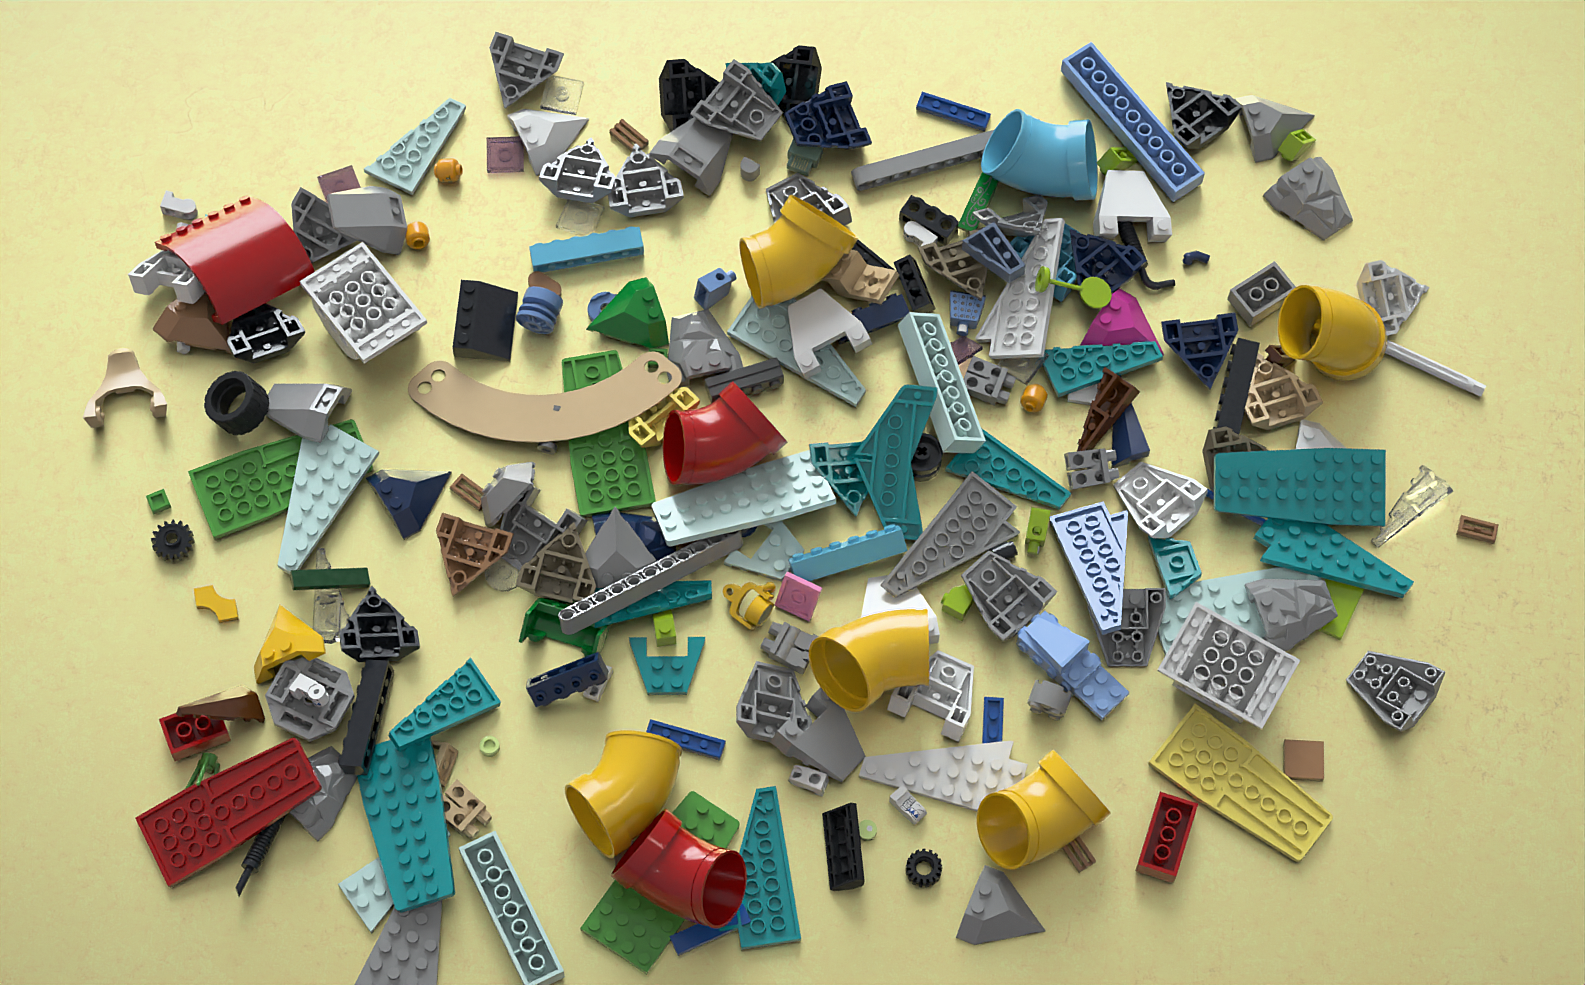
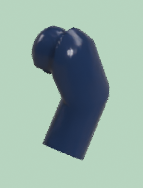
M1197 250L1186 252L1183 255L1182 262L1186 265H1191L1193 260H1198L1207 264L1210 255Z

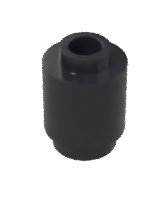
M1005 541L989 549V551L1009 561L1018 555L1012 541Z

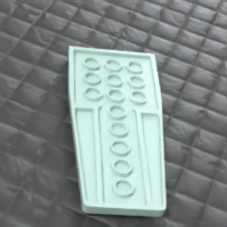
M810 450L750 467L732 477L707 483L654 502L652 509L666 544L674 546L781 521L836 504V498L828 481L811 464Z
M1275 567L1194 582L1173 599H1169L1165 590L1166 608L1157 633L1164 655L1166 656L1195 602L1264 639L1266 634L1255 602H1250L1244 585L1260 579L1321 580V577Z

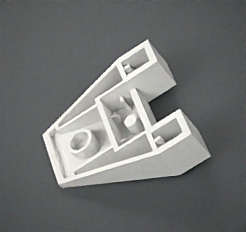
M1108 170L1093 221L1094 236L1113 241L1118 235L1117 221L1146 222L1148 242H1166L1172 236L1171 217L1144 171Z
M161 250L138 264L128 274L134 293L149 296L157 287L163 285L174 287L178 301L194 304L205 292L187 265L169 250Z
M822 289L788 306L794 358L805 380L822 371L813 352L847 336L855 353L872 345L862 322Z
M888 575L868 578L861 618L891 610L927 609L929 644L939 643L940 633L937 617L917 587L895 598L880 586Z
M938 650L929 657V686L917 685L895 688L887 710L905 718L913 704L946 719L941 734L959 742L971 715L974 666Z

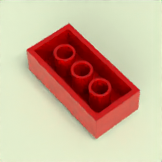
M1160 791L1135 871L1174 883L1198 803Z

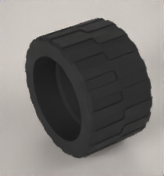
M241 371L227 372L219 376L208 388L204 399L205 412L209 418L226 432L233 435H245L257 428L265 419L269 407V396L266 390ZM242 393H245L242 404L235 411L228 414L233 400Z

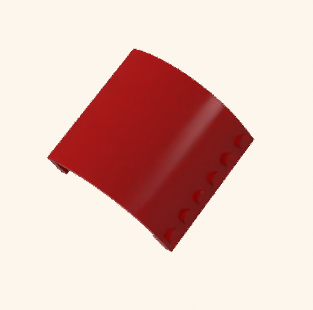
M249 195L240 197L239 201L224 205L223 209L219 211L209 212L205 218L193 220L192 224L177 228L176 232L172 234L162 235L159 240L154 242L157 249L171 251L192 271L216 313L211 315L213 321L222 325L300 286L301 280L315 272L300 240L284 218L266 202Z

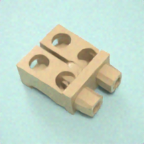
M456 780L445 791V795L443 794L446 823L461 836L466 835L473 840L479 833V829L473 824L479 820L485 826L491 821L492 816L486 810V805L459 780Z

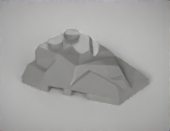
M1322 157L1308 158L1282 175L1277 183L1271 186L1263 195L1279 213L1282 211L1289 215V219L1293 222L1297 220L1305 226L1306 230L1322 240L1327 239L1353 221L1334 172Z
M709 309L672 317L668 360L681 371L682 380L678 388L689 386V379L724 371L726 373L743 368L739 352L726 336ZM667 372L668 380L670 382L672 376L670 373Z
M1260 579L1244 585L1250 602H1255L1266 632L1264 640L1283 651H1289L1295 644L1305 640L1315 630H1319L1338 616L1325 580Z
M332 746L308 758L322 785L321 791L289 812L317 842L333 827L334 820L338 812L341 811L343 802L357 779V775L345 774L338 764L341 754Z

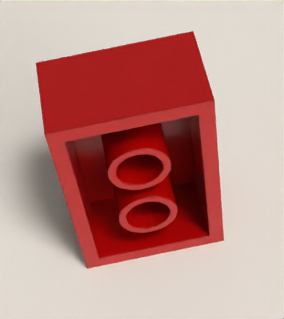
M176 713L159 719L174 761L231 741L224 720L209 719L205 715H201L200 718H194L193 714L180 717Z

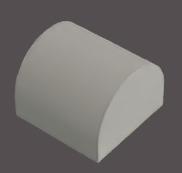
M744 157L740 166L741 177L746 181L757 179L760 175V165Z

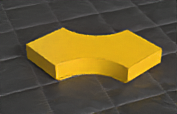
M213 585L194 588L197 609L210 610L217 616L219 623L239 619L235 599H225L219 596Z

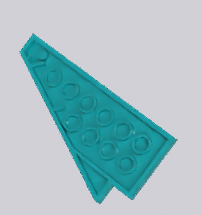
M1268 518L1253 538L1268 548L1260 559L1263 563L1403 598L1414 583L1408 577L1324 524Z
M776 786L758 788L755 792L739 852L745 862L747 872L746 889L741 904H744L751 922L742 926L740 911L738 910L737 925L719 928V932L727 930L738 931L741 950L801 941Z

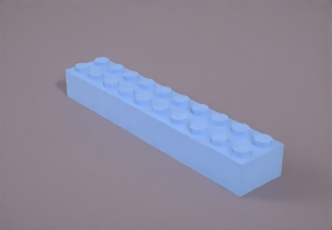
M1092 42L1062 60L1061 72L1124 146L1128 148L1172 202H1175L1202 184L1205 174L1203 170Z

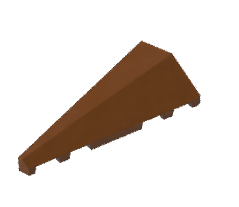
M1106 367L1102 371L1101 383H1098L1095 400H1092L1087 414L1082 437L1078 440L1077 444L1079 446L1077 451L1092 450L1140 393L1136 387Z
M243 685L179 706L176 715L180 717L193 714L194 718H200L201 715H205L213 720L234 721L237 718H244L245 722H250L251 719H255L259 723H264L265 721L257 693Z

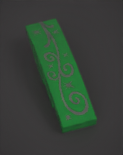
M982 172L959 221L958 229L969 232L978 228L980 221L973 216L972 212L986 209L989 206L999 183L991 175Z

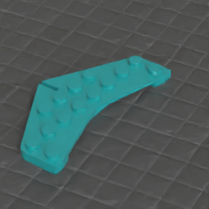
M902 386L855 453V455L872 457V460L854 459L883 527L892 524L898 525L902 529L904 539L917 540L923 533L911 461L936 401L938 387Z

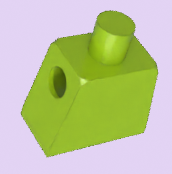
M1031 507L1025 543L1028 544V554L1038 555L1040 546L1044 547L1051 510Z

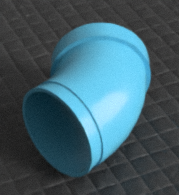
M1015 109L1001 120L990 136L982 156V171L1008 186L1032 194L1050 197H1073L1075 201L1095 199L1098 170L1092 123L1087 119L1069 121L1068 125L1052 124L1026 114L1021 109Z

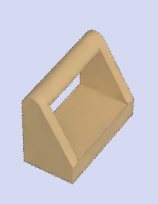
M432 741L433 748L439 750L436 763L441 787H445L459 751L449 743Z

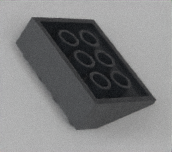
M461 279L452 346L454 357L499 361L511 360L518 292L482 281Z

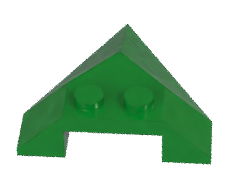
M647 277L629 281L586 328L588 331H597L603 333L604 336L631 344L636 343L647 349L669 345L666 320L655 287Z

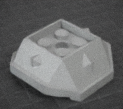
M305 657L293 661H285L265 694L274 725L309 742L336 731L355 697L346 671L318 658L308 661ZM301 673L324 686L329 695V701L326 705L317 707L313 702H306L307 698L303 696L300 700L294 698L288 688Z

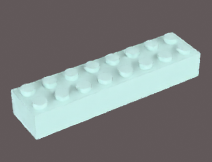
M909 312L898 324V328L919 386L938 387L937 398L930 417L943 452L975 453L986 440L940 314Z
M496 831L459 847L460 855L523 985H550L565 978L564 970Z

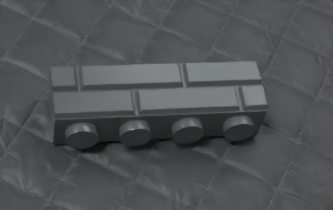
M776 357L706 378L705 388L710 402L713 403L720 398L719 393L732 381L745 395L749 393L759 394L763 389L769 387L776 389L784 383V375Z

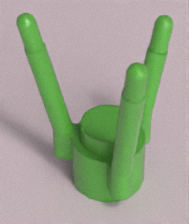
M206 752L202 754L201 760L198 761L197 767L186 788L192 786L199 771L197 786H200L205 772L211 773L214 770V775L218 773L220 764L217 763L218 757L215 754Z

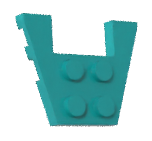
M629 637V644L647 694L687 695L705 644V637H688V656H647V637Z

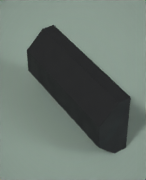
M850 802L822 813L830 890L833 891L852 890L864 886L865 882L857 804Z

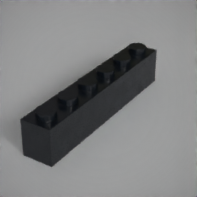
M1238 338L1236 344L1232 343L1230 355H1233L1232 361L1228 360L1226 371L1229 372V375L1224 377L1222 388L1226 389L1225 393H1221L1218 404L1222 406L1221 410L1216 412L1214 421L1218 423L1217 427H1213V429L1228 427L1233 432L1240 433L1259 350V342Z
M366 660L365 667L362 668L361 682L357 686L356 701L352 705V716L347 725L348 732L343 739L342 755L338 759V764L345 774L368 775L394 674V669L389 661Z

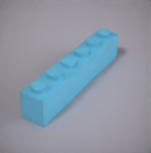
M633 226L617 231L609 230L606 233L600 234L591 233L588 236H574L566 240L558 239L550 243H536L533 246H529L533 272L540 271L542 273L644 255L640 227Z
M892 524L878 532L877 530L869 531L865 536H852L847 539L848 541L842 543L840 541L830 543L829 547L826 548L816 547L806 554H794L792 558L788 559L791 572L800 578L812 581L906 552L908 550L902 529L898 525Z

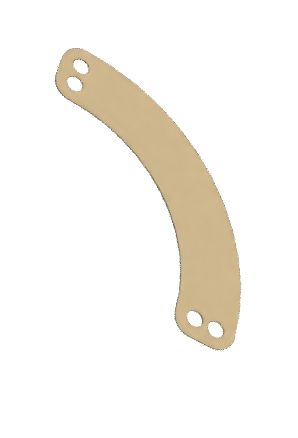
M647 352L634 360L626 368L596 384L564 393L526 395L492 388L466 376L446 361H434L411 379L408 385V393L415 402L433 415L471 433L515 442H552L593 435L639 416L677 389L681 383L682 374L679 368L661 353ZM649 361H655L659 367L657 371L649 373L645 370V364ZM434 371H444L446 374L445 378L442 381H434L432 379ZM668 372L671 374L672 379L669 383L662 384L658 381L659 374ZM423 382H428L432 386L431 391L426 394L418 391V386ZM554 405L561 406L560 410H553Z

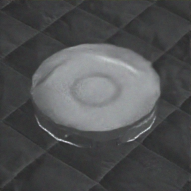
M506 553L485 571V578L488 584L495 590L501 592L513 590L517 587L516 582L522 564L516 556Z

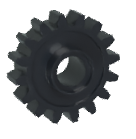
M172 519L171 524L164 521L165 526L158 525L159 531H153L154 538H151V542L154 544L152 548L156 551L157 556H162L164 561L170 559L171 562H174L176 559L181 561L184 556L188 557L189 550L193 551L191 544L195 543L194 535L189 525L183 526L181 520L176 524L174 519ZM172 539H177L176 542L169 543Z

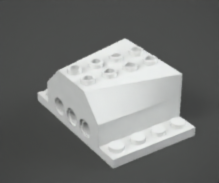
M363 242L300 281L303 289L311 297L313 307L328 333L348 357L355 360L360 358L364 364L427 324L426 318Z
M1195 602L1157 671L1173 679L1172 686L1241 724L1245 720L1262 730L1300 660Z

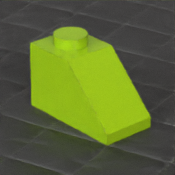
M1304 129L1293 131L1288 134L1278 151L1282 153L1281 156L1284 159L1294 161L1299 159L1315 143L1316 139Z
M1112 147L1107 150L1096 164L1100 167L1101 173L1106 176L1108 170L1125 171L1138 161L1127 147Z
M966 584L952 588L949 594L945 593L941 600L943 604L942 611L960 621H963L974 602Z
M671 609L653 613L652 618L657 647L675 645L676 632Z

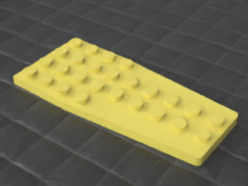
M1196 703L1148 763L1193 798L1295 862H1300L1333 819V815L1245 739Z

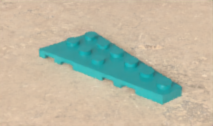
M1152 341L1134 342L1131 345H1120V343L1113 344V346H1103V344L1073 346L1072 348L1063 349L1053 347V349H1045L1044 357H1039L1057 396L1061 397L1100 383L1104 367L1120 376L1162 361L1163 355L1156 342Z

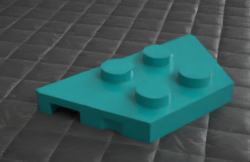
M1148 535V542L1168 597L1173 599L1202 575L1191 542L1175 540L1174 538H1166L1164 540L1152 538Z

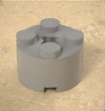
M1035 680L1027 704L1031 707L1030 711L1036 714H1041V712L1047 713L1049 718L1059 721L1060 717H1064L1072 693L1070 691L1068 693L1063 692L1064 687L1043 680L1042 684H1040L1039 680Z

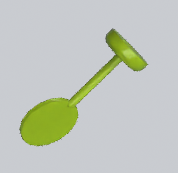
M1045 266L1040 267L1036 276L1035 290L1040 293L1044 292L1049 284L1079 290L1083 302L1092 308H1103L1111 300L1112 295L1109 285L1098 277L1086 278L1078 286L1050 279V269Z

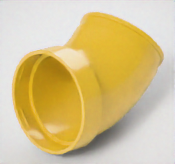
M789 195L780 210L782 215L772 226L762 232L749 237H742L739 240L740 256L745 278L757 307L762 309L769 305L773 306L788 301L815 286L837 265L844 253H850L858 240V236L811 204L796 196Z
M1300 285L1287 295L1282 304L1278 318V337L1283 351L1290 358L1311 361L1314 367L1325 376L1347 381L1369 374L1384 357L1387 348V332L1377 311L1366 302L1337 290ZM1321 317V327L1319 335L1317 337L1315 344L1312 347V328L1316 321Z
M900 609L871 614L847 623L840 628H831L814 639L809 647V662L814 677L822 690L833 702L843 709L860 712L877 701L885 691L905 686H929L928 610Z
M620 730L610 732L606 735L605 746L597 767L589 775L582 774L565 785L566 799L575 819L593 845L606 857L614 858L629 848L631 841L653 822L664 807L675 784L680 765L682 748L676 742L656 734L641 731Z
M1053 749L1038 762L1040 767L1033 773L1006 789L987 795L979 805L977 811V830L981 844L988 856L1000 867L1012 870L1041 860L1069 844L1093 824L1097 827L1111 814L1093 791Z

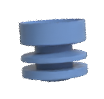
M535 286L528 287L522 299L523 304L519 307V312L516 315V321L522 327L532 332L550 334L554 330V324H556L557 316L562 309L563 300L559 295L548 289Z

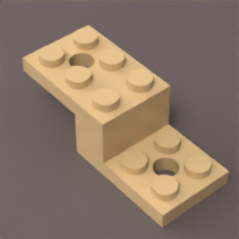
M851 250L849 254L844 253L837 265L822 281L829 282L838 296L882 304L899 274L896 270L867 265L858 251Z

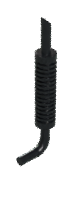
M1117 221L1118 232L1123 245L1135 247L1146 258L1133 223ZM1148 262L1138 271L1143 284L1152 290L1175 286L1174 279L1160 282L1150 280L1145 269L1148 266Z
M286 815L256 835L241 864L245 870L235 887L238 897H240L251 873L258 872Z

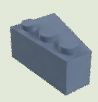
M995 222L963 240V251L1007 283H1011L1024 275V262Z

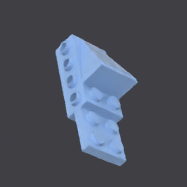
M1046 611L1041 615L1039 613L1032 618L1031 624L1028 627H1022L1017 633L1016 644L1019 649L1029 655L1033 662L1045 670L1050 678L1064 687L1065 692L1070 691L1072 697L1075 695L1099 719L1103 720L1129 695V691L1101 666L1100 658L1095 653L1088 651L1090 641L1071 632L1067 627L1061 626L1053 614H1048Z

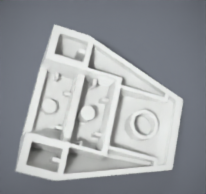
M1144 462L1138 463L1113 484L1138 527L1152 538H1170L1197 515L1208 493V489L1195 479Z

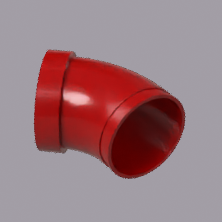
M732 381L719 393L720 398L710 405L693 410L670 411L663 433L664 468L666 476L672 485H695L716 482L749 469L768 454H776L788 442Z
M666 808L655 817L653 822L626 851L612 871L611 877L624 888L628 889L631 887L653 904L678 917L711 928H721L733 919L742 903L747 882L745 862L737 851L713 845L687 831L681 826L682 821Z

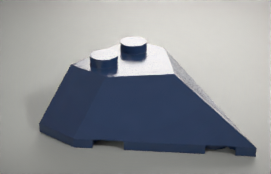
M1072 229L1069 230L1078 286L1086 278L1098 277L1109 285L1112 295L1129 282L1147 262V259L1133 246L1116 244L1112 240L1090 234L1084 235Z
M1236 313L1218 314L1215 319L1180 323V319L1161 321L1164 341L1210 390L1237 335Z
M381 469L367 477L366 480L375 495L378 494L393 518L395 527L403 540L421 531L428 514L431 513L452 471Z

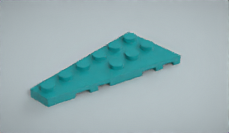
M983 429L982 432L986 441L975 453H958L945 468L946 472L967 478L973 471L994 488L1059 510L1071 496V492Z
M711 580L675 581L595 622V628L712 599ZM596 587L595 593L598 592V591H600V590H602V589H604V588H597V587Z
M470 657L466 664L458 668L454 675L436 688L408 717L402 719L390 730L388 736L397 750L400 751L500 706L501 701Z

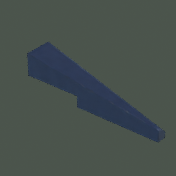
M1132 403L1112 425V450L1116 452V460L1112 461V468L1130 464L1132 460L1148 457L1150 453V448Z

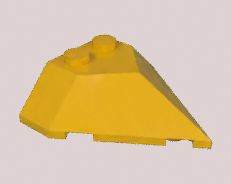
M280 604L254 665L257 684L275 677L274 666L298 655H302L308 661H311L326 654L323 637Z

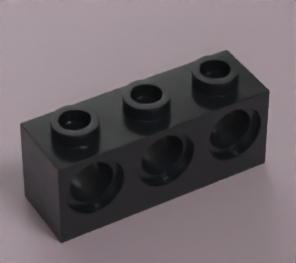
M913 195L909 197L899 214L900 221L905 224L910 221L917 222L938 237L937 242L943 245H948L958 230L959 221L954 216L941 212L938 207L931 206L925 203L922 198ZM911 209H916L918 211L912 212ZM926 218H932L934 220L928 221Z
M909 254L893 262L913 312L929 313L936 308L917 261Z

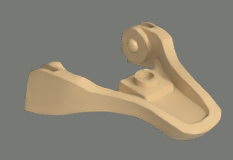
M119 348L108 355L105 378L100 388L88 401L83 415L84 420L91 428L104 426L105 415L102 413L101 406L104 398L113 392L121 394L133 392L135 389H143L152 395L150 411L153 413L154 418L166 416L167 402L164 395L141 372L133 350Z

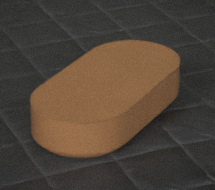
M540 271L532 272L529 275V287H542L561 296V286L555 280Z

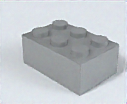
M1274 261L1230 289L1227 300L1251 327L1281 308L1287 295L1296 286Z

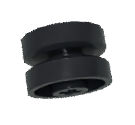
M922 433L912 458L911 466L914 481H929L940 471L943 450L937 438L930 434Z

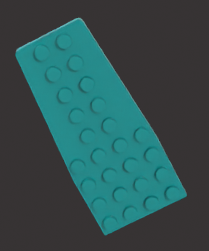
M1312 448L1218 453L1214 456V510L1216 512L1324 525L1385 526L1386 450Z
M431 737L400 751L397 750L391 740L375 744L368 775H357L364 809L395 909L402 913L453 897L455 895V886L443 794Z

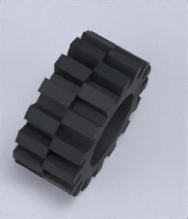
M918 849L910 855L906 864V875H908L909 881H913V885L918 884L921 888L922 886L927 888L930 884L933 886L940 879L942 864L937 853L933 854L930 849L929 852L926 849H922V851ZM919 862H928L932 867L931 872L927 875L919 874L916 870Z

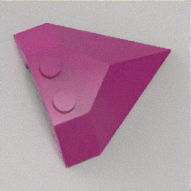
M1121 288L1112 294L1110 302L1100 310L1080 346L1103 344V346H1113V344L1120 343V345H1131L1134 342L1155 341L1164 356L1136 297Z

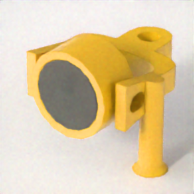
M753 582L745 583L742 587L736 584L725 585L723 595L732 602L729 610L730 615L750 630L755 629L756 626H761L773 610L774 603L770 600L774 598V595L770 593L775 591L776 586L773 582H767L765 585L759 586ZM753 589L760 595L750 603L743 617L739 613L740 605L746 594Z

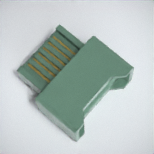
M793 138L787 154L789 159L787 169L809 176L811 169L817 168L823 154V147L796 146Z

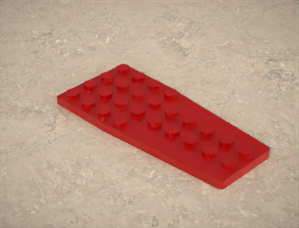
M291 738L202 780L200 786L194 784L137 816L135 819L168 887L171 888L228 855L321 791L322 785L299 740Z

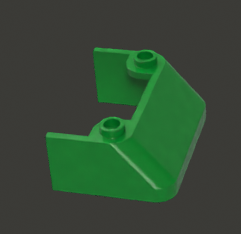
M538 598L525 613L519 642L523 643L527 637L534 642H539L548 637L581 647V652L586 657L596 652L601 654L611 624L595 628V623L574 634H564L561 630L558 615L561 610L571 605L548 598Z

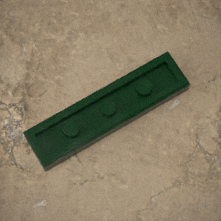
M367 567L291 570L290 572L293 590L369 588L370 586Z

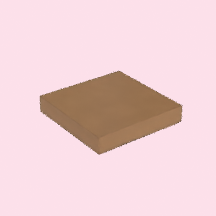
M1284 739V774L1290 779L1323 781L1324 741Z

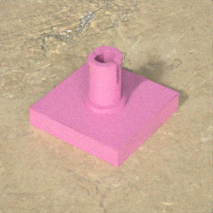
M787 571L775 606L810 621L822 587Z

